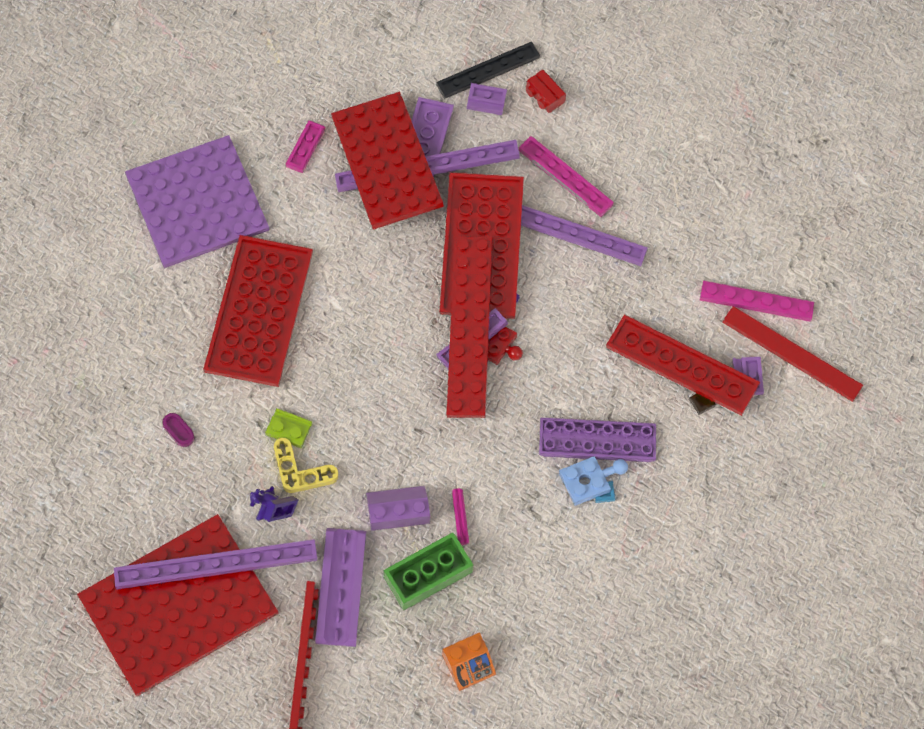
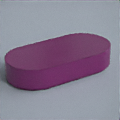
M169 413L165 415L162 421L165 431L179 446H190L195 439L192 429L178 414Z

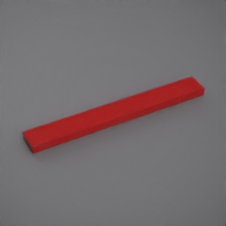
M734 306L722 322L852 402L863 387V384Z

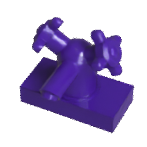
M271 486L266 491L256 489L255 492H251L250 506L254 507L255 503H261L256 517L257 521L265 519L271 522L292 517L299 499L294 496L279 498L275 495L274 486Z

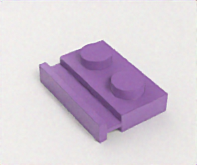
M471 83L467 109L502 115L507 89Z
M761 357L733 358V369L760 382L754 395H763Z

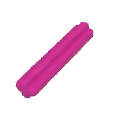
M456 488L452 490L457 537L461 545L469 544L463 490Z

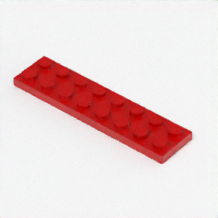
M625 314L606 344V348L741 416L760 385L759 381Z

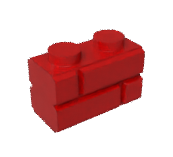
M543 69L530 77L526 82L527 94L537 100L542 110L545 109L548 113H551L565 103L566 93Z

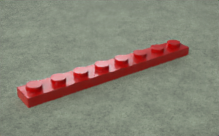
M307 581L289 729H302V727H299L300 719H304L305 707L302 706V699H306L307 687L304 686V681L309 678L310 667H307L306 664L307 659H311L312 647H309V639L313 640L314 627H311V622L316 619L317 608H313L314 600L318 601L319 589L315 587L314 581Z

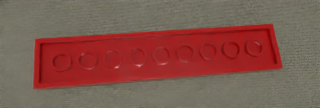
M492 237L454 238L447 418H486Z

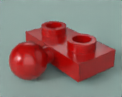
M504 327L492 336L488 347V361L498 365L506 353H508L511 360H520L523 356V350L519 346L511 347L517 338V332Z

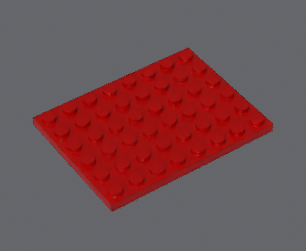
M217 514L129 565L240 549ZM253 570L116 589L113 573L77 594L136 697L279 614Z

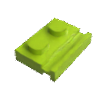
M276 408L265 435L274 439L286 438L291 442V445L302 449L309 429L312 426V421Z

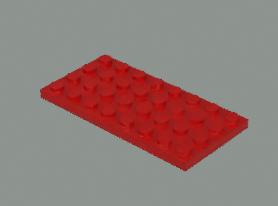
M400 91L331 113L372 230L444 207Z
M450 173L440 314L451 315L454 238L492 237L490 312L496 308L504 318L515 319L524 177Z
M239 235L204 364V373L279 387L313 249Z

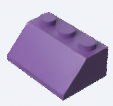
M425 486L366 493L371 531L430 524V511Z

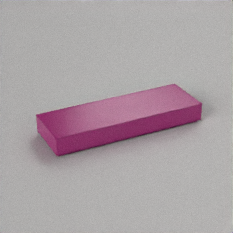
M308 120L286 162L287 168L300 173L304 172L325 131V126Z

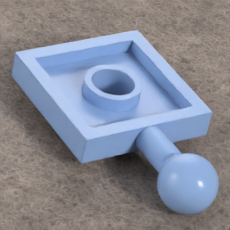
M594 456L559 470V475L576 506L597 496L609 493L611 488L605 477L614 473L619 475L625 474L628 470V464L625 460L618 459L613 463V466L601 470ZM586 477L590 480V483L584 485L579 480Z

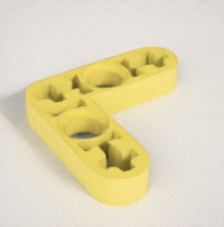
M279 438L275 441L274 452L282 486L286 492L296 493L334 484L338 480V470L333 465L297 471L291 442L286 438ZM281 444H284L286 456H283L282 450L280 449ZM285 461H290L293 464L288 470L283 469L281 466ZM327 471H331L333 474L332 478L325 476ZM320 472H321V476H322V481H319V474H318V473H320ZM290 474L292 481L295 482L293 487H290L288 484V475ZM312 474L316 477L313 483L305 481L307 475Z

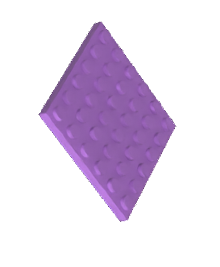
M229 135L125 171L129 185L164 268L238 242L239 235L253 237L269 231L268 223Z

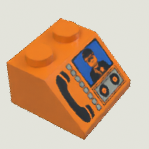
M480 632L442 649V657L459 691L496 675L489 651Z

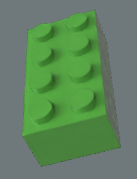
M452 532L383 570L386 583L404 611L473 573L474 565Z

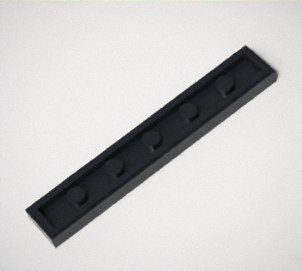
M531 41L437 81L436 86L443 98L446 99L469 89L471 83L481 84L540 58V54Z

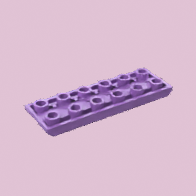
M540 418L539 455L543 457L589 459L595 456L599 460L623 459L625 461L653 462L656 461V424Z
M326 529L315 644L356 647L366 531Z

